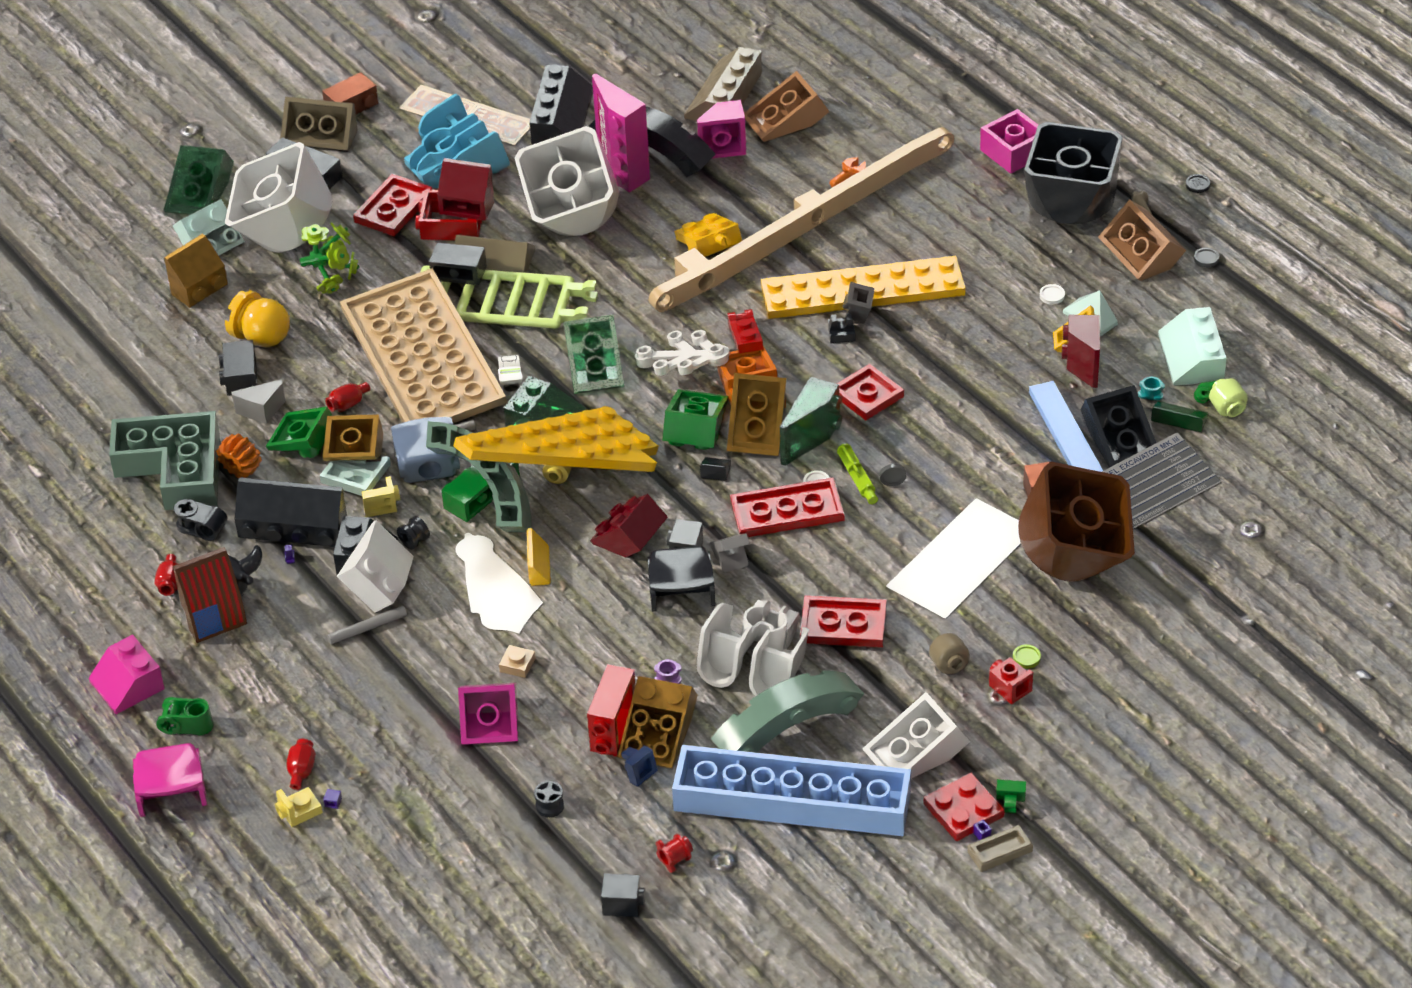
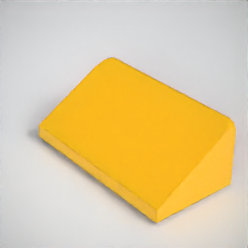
M528 528L527 559L529 584L531 586L548 585L551 583L549 545L532 528Z

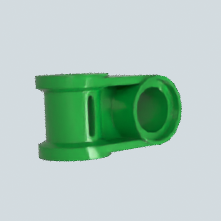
M168 697L164 699L162 715L156 721L157 728L161 732L170 735L192 734L201 736L208 734L214 727L209 704L201 698Z

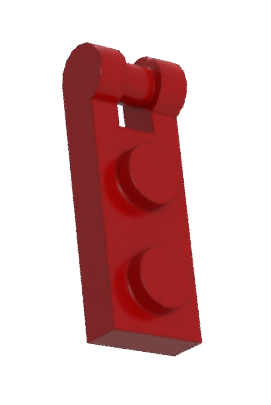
M752 309L744 310V313L735 314V312L727 313L728 325L738 353L764 350L763 340Z

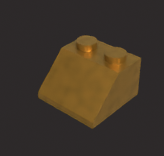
M204 234L199 235L164 257L171 295L189 308L228 284L225 265Z
M379 414L327 416L323 460L377 459L382 454L384 434Z

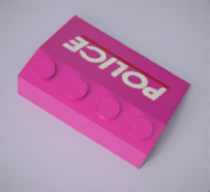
M595 73L592 75L596 133L612 168L617 186L630 193L650 180L646 104Z

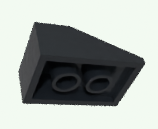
M1135 385L1085 399L1081 407L1083 418L1092 439L1109 468L1156 444Z

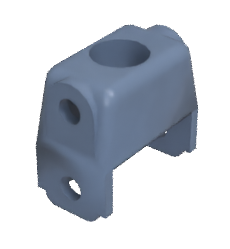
M452 417L422 418L391 427L399 475L405 482L413 483L451 477L457 473V469H460L459 457L436 454L426 448L428 421L453 425Z

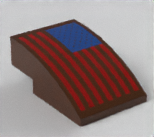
M225 547L173 566L180 602L185 610L189 631L196 643L247 624L242 598Z

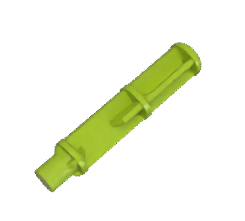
M847 443L840 445L837 449V454L861 496L866 498L869 504H875L878 501V497L875 494L876 489L851 445Z

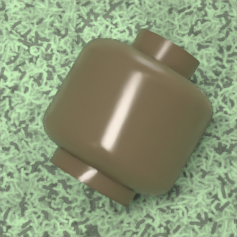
M945 633L933 640L929 648L931 660L944 674H956L963 670L969 662V650L956 634Z

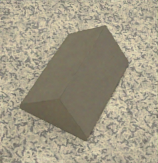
M285 97L280 139L283 137L297 143L300 142L308 147L349 151L358 131L353 103Z
M456 235L455 244L484 247L487 262L486 270L527 273L535 252V245L525 242Z

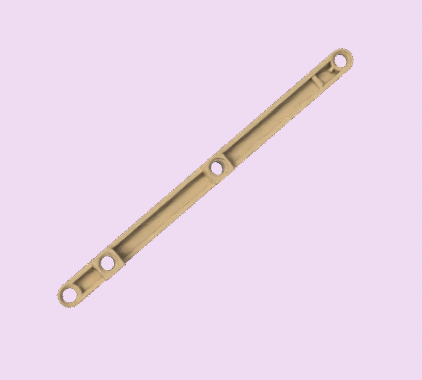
M943 127L937 128L905 144L821 195L813 189L795 198L794 211L711 260L705 258L695 248L675 257L676 277L655 287L649 295V304L658 312H665L721 284L915 167L947 152L954 143V135ZM666 294L665 298L658 303L659 299Z

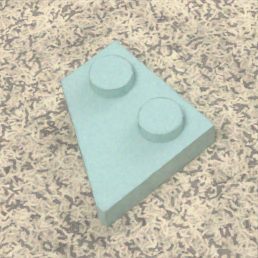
M382 456L381 461L366 462V460L330 461L319 475L320 482L333 487H343L344 491L362 496L361 491L372 490L390 467V457Z

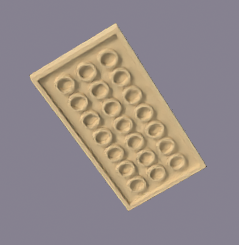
M433 268L340 301L344 315L402 422L430 417H452V422L455 423L507 403L506 395Z

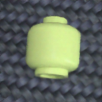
M1230 378L1217 380L1212 386L1209 399L1220 415L1235 417L1245 410L1248 396L1239 382Z

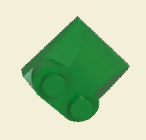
M327 406L287 412L266 445V448L269 451H298L300 456L304 458L317 456L325 442L327 416H332V413Z

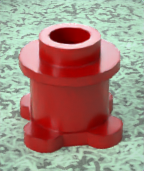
M675 834L673 839L665 844L661 840L656 842L657 857L663 862L670 873L676 871L675 864L682 860L688 861L691 859L693 847L686 836L682 837L679 834Z

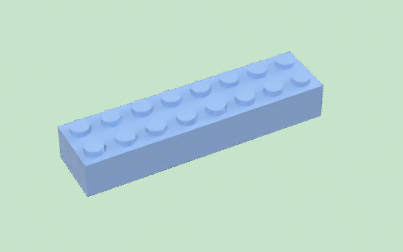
M682 745L672 787L673 810L904 836L911 794V769Z

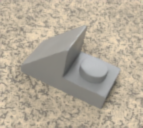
M747 534L734 535L710 542L711 549L724 572L748 566L744 545L749 544Z

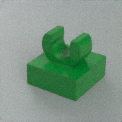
M997 779L996 800L1004 801V813H1016V801L1025 802L1026 781Z

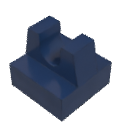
M645 745L639 750L629 747L621 753L622 758L626 760L624 761L625 770L627 771L629 781L637 787L658 771L653 750Z

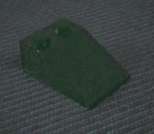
M180 145L164 212L191 215L218 201L229 183L234 163L224 149Z
M614 314L563 322L574 394L624 387Z
M531 376L526 378L503 408L505 427L588 410L552 383Z
M814 377L809 378L780 425L781 465L786 466L829 440L835 430H839L843 418L840 415L842 396H840L839 384Z

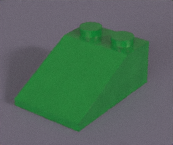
M677 389L665 410L662 441H668L673 446L695 445V448L701 450L714 448L720 433L728 396Z

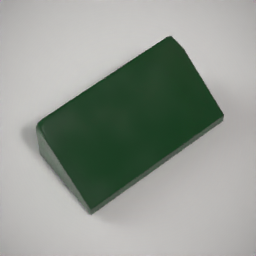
M1158 401L1152 408L1151 421L1202 433L1209 413Z

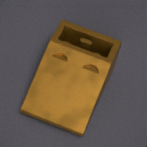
M638 676L618 758H622L621 753L629 747L639 750L645 745L653 750L656 766L673 769L689 729L698 696L693 687Z

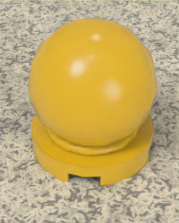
M249 290L247 292L240 291L229 304L228 309L232 311L229 321L225 320L226 331L229 335L238 339L246 338L247 340H253L254 345L260 347L275 346L287 336L290 329V316L285 307L278 301L262 298L259 293Z

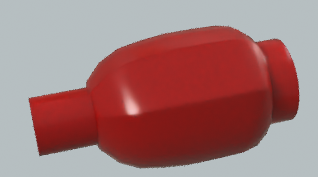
M367 382L360 385L349 383L340 386L330 392L329 397L325 399L326 405L331 412H344L357 405L361 401L363 394L370 391V386Z
M174 554L166 556V560L158 566L154 584L158 588L159 593L164 596H170L178 590L173 566L178 563L176 562L177 557Z
M298 739L297 743L289 749L287 771L291 776L290 788L294 790L301 789L302 780L311 774L314 766L316 752L313 748V742L308 739Z

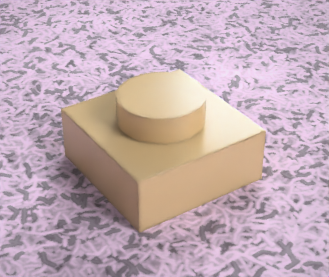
M509 645L499 663L500 672L526 678L536 659L535 651Z

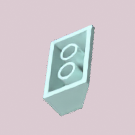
M1210 307L1185 309L1158 331L1173 386L1198 384L1225 378L1227 358Z

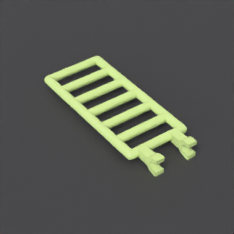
M423 266L420 272L430 269V266ZM485 270L482 279L491 281L480 313L466 312L475 285L471 284L464 285L456 310L463 322L552 329L559 328L561 323H571L580 328H588L590 319L583 318L587 317L588 307H578L575 310L566 309L570 296L583 297L587 301L596 302L598 292L594 291L597 282L595 280H588L584 283H574L575 280L571 276ZM441 281L442 286L448 294L451 282ZM501 281L515 282L504 315L490 314ZM524 284H539L528 317L514 316ZM549 284L563 285L553 318H540L539 314Z

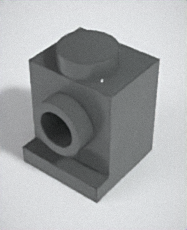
M850 282L848 294H846L843 302V309H846L845 313H851L853 321L865 323L872 307L875 288Z

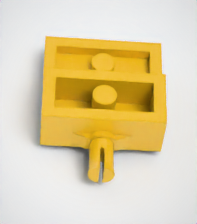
M716 213L705 215L703 220L698 222L685 223L682 225V228L674 231L676 240L686 244L688 251L695 248L704 257L734 246L742 241L739 225Z

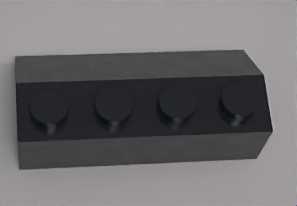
M554 64L546 65L529 122L531 145L584 127L593 93V85L570 66Z
M249 478L238 479L234 519L239 538L335 547L343 516H347L343 487Z

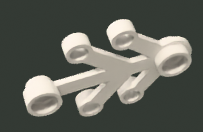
M697 330L691 334L693 345L700 346L704 350H695L684 341L681 331H672L667 335L670 346L676 347L678 350L654 351L650 346H641L636 350L637 353L635 354L638 367L649 368L653 366L655 374L662 376L678 367L679 374L688 375L707 363L714 367L722 366L728 362L730 352L727 346L712 344L707 339L704 330Z

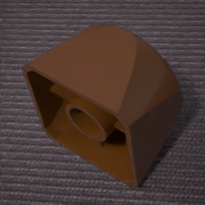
M1052 461L1043 468L1033 486L1018 521L1019 539L1028 558L1047 575L1059 580L1072 582L1088 579L1131 558L1135 554L1130 484L1119 475Z

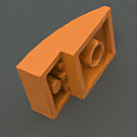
M765 348L764 350L741 354L738 353V350L732 351L728 357V362L722 366H717L730 405L734 373L778 377L777 368ZM786 397L784 401V408H786Z

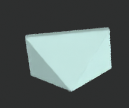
M1100 290L1080 297L1063 309V314L1067 316L1078 315L1091 305L1094 308V314L1100 315V337L1118 324L1115 315Z

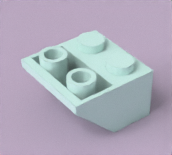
M222 199L181 219L173 225L183 245L204 234L218 256L245 242L238 231L225 224L227 208Z

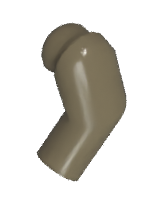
M1145 191L1134 192L1131 200L1151 213L1146 204L1149 199L1148 194Z

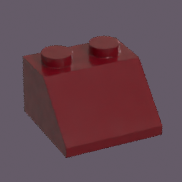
M1068 315V325H1063V340H1067V344H1062V359L1067 360V370L1092 388H1098L1100 315Z

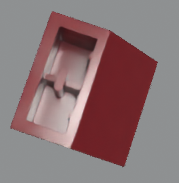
M444 158L437 194L439 214L486 221L494 204L491 165Z
M648 493L639 498L633 496L625 504L618 503L609 511L610 517L602 521L595 528L596 534L591 538L590 542L595 546L620 556L628 557L643 549L668 516Z

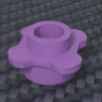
M662 660L654 667L656 672L654 679L680 684L682 678L679 676V672L682 670V667L673 660Z

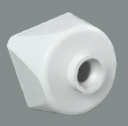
M585 126L522 148L516 154L515 162L532 220L560 235L581 236L600 228L613 214L618 202L619 190L610 163L594 129Z
M298 142L242 165L235 172L225 224L271 252L289 251L307 242L301 239L302 228L314 224L320 227L323 226L331 210L332 195L306 147Z

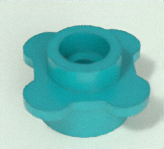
M1149 376L1140 381L1139 386L1141 390L1138 391L1140 398L1148 400L1163 399L1164 394L1162 390L1165 388V384L1159 378Z

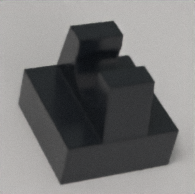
M846 313V318H836V314L831 315L830 319H828L830 344L856 342L851 313Z

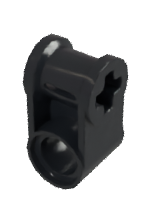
M191 499L180 500L174 506L175 515L178 517L176 522L177 530L180 533L196 536L206 541H214L228 519L227 514L221 508L195 502Z

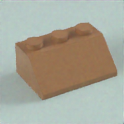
M1130 199L1098 237L1140 281L1170 270L1186 252V249L1146 208Z

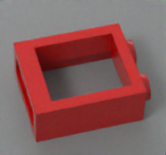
M425 190L424 198L419 200L420 215H416L415 227L416 230H420L421 240H455L456 235L480 236L483 220L469 218L467 220L431 219L433 212H439L438 190Z
M607 664L587 712L590 751L602 755L618 756L636 686L634 669Z

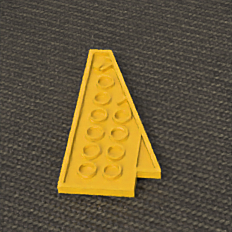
M608 406L458 436L455 438L453 445L470 460L653 472L655 470L657 462L649 456L656 455L659 447L647 434L640 432L630 421L623 419L613 408Z

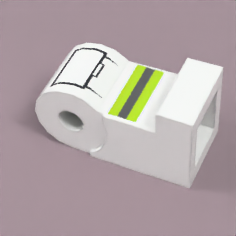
M519 355L499 356V383L506 395V399L524 398ZM509 385H515L518 387V389L513 392H508L505 390V388Z

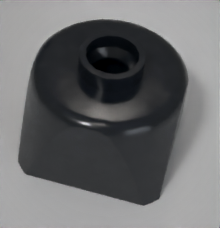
M1044 122L1038 125L1024 169L1026 192L1033 209L1047 219L1064 224L1086 223L1105 215L1113 206L1123 137L1117 131L1052 122Z

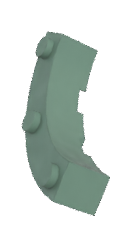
M428 421L426 448L436 454L452 455L470 462L487 481L493 493L496 527L505 532H527L528 528H531L530 504L522 480L512 464L509 462L470 460L453 445L456 437L468 435L472 432L452 424Z
M824 670L815 676H811L809 673L801 674L782 681L748 701L751 706L740 715L733 714L711 737V740L719 749L757 753L777 735L806 719L825 714L848 715L855 709L864 693L844 672Z

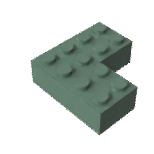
M216 411L112 419L109 456L114 478L161 474L160 490L165 510H174L175 504L183 499H191L209 506H218L219 461L217 459L219 456L216 451L219 448L220 432Z

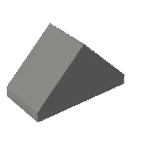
M282 380L231 392L236 414L265 424L270 421L285 403Z

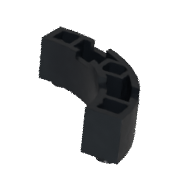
M646 107L648 147L668 158L686 177L701 170L716 155L696 133L691 135L682 128V122L659 110ZM594 120L589 125V127L596 131V123Z

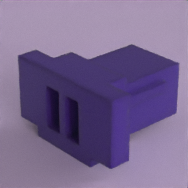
M285 545V562L287 564L295 563V552L292 550V545Z

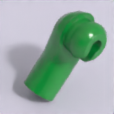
M1216 381L1201 382L1194 392L1195 400L1199 403L1208 402L1210 400V391Z

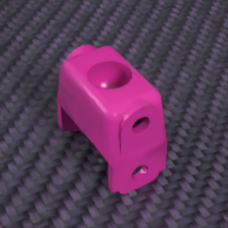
M191 743L143 750L136 754V758L133 759V782L140 817L145 816L144 800L193 791H199L202 806H208L199 748H195Z

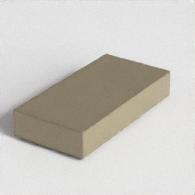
M1020 825L967 845V852L979 870L983 872L1033 852V844Z

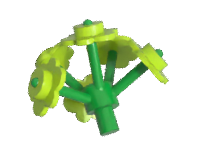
M333 222L330 225L337 234L328 238V228L320 227L317 224L304 227L301 230V239L313 245V251L310 252L309 256L300 258V264L302 267L312 265L314 268H319L324 280L316 289L322 294L334 293L339 289V284L343 282V278L338 274L329 277L324 268L325 265H329L332 269L338 268L339 270L349 268L348 280H350L351 274H356L357 269L360 268L358 260L354 259V252H352L350 260L344 242L338 240L342 238L346 243L351 244L348 238L350 236L348 228L341 224L336 226ZM327 240V242L323 244V247L321 249H318V244L320 243V241L324 242Z

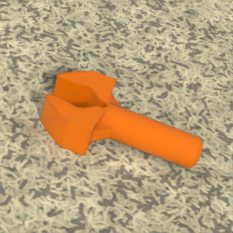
M858 157L846 159L842 162V170L844 171L830 181V186L833 188L865 169L866 162L864 161L858 166Z

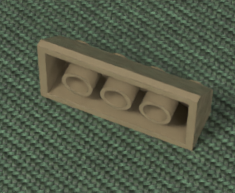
M738 47L720 59L687 109L684 119L697 121L717 102L741 100L743 105L762 74L761 51Z

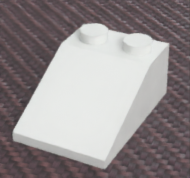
M375 520L337 577L376 613L395 602L406 584L414 556Z
M925 692L862 749L877 766L911 769L912 779L949 761L970 741Z

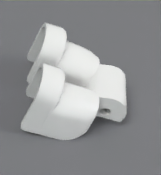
M757 600L755 605L744 613L740 635L734 632L730 625L733 606L727 603H720L713 610L701 629L697 657V671L700 677L714 687L722 688L732 684L741 670L743 657L753 641L758 643L752 654L749 687L755 696L782 681L795 677L805 655L809 630L802 628L801 638L794 650H787L797 628L799 612L790 610L788 606H783L779 612L770 610L771 603L769 600Z

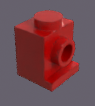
M1011 657L1005 661L998 659L990 667L989 686L1012 705L1032 692L1033 672L1030 669L1026 671Z

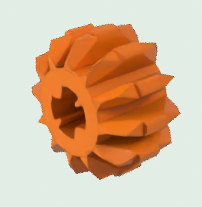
M239 433L236 435L231 434L221 442L222 444L219 445L216 451L219 456L217 460L223 464V468L227 469L230 475L235 474L237 478H247L256 471L262 459L259 456L260 451L254 447L255 444L251 443L248 437L243 438Z

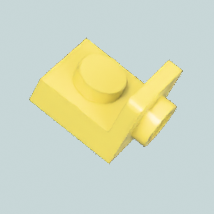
M391 476L385 477L387 487L361 491L366 517L397 512L396 501L400 500L398 485H392Z
M309 787L288 797L282 789L276 791L278 802L275 803V809L281 819L286 818L291 827L323 813L321 804Z

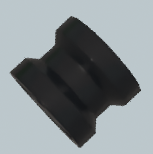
M413 516L409 519L407 525L403 524L396 530L401 543L411 550L418 546L419 541H425L430 537L428 526L418 516Z
M545 781L536 786L534 797L537 813L546 818H552L562 813L564 800L561 785L554 781Z

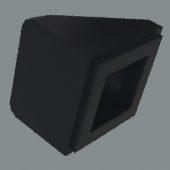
M705 457L700 464V477L726 481L731 460Z

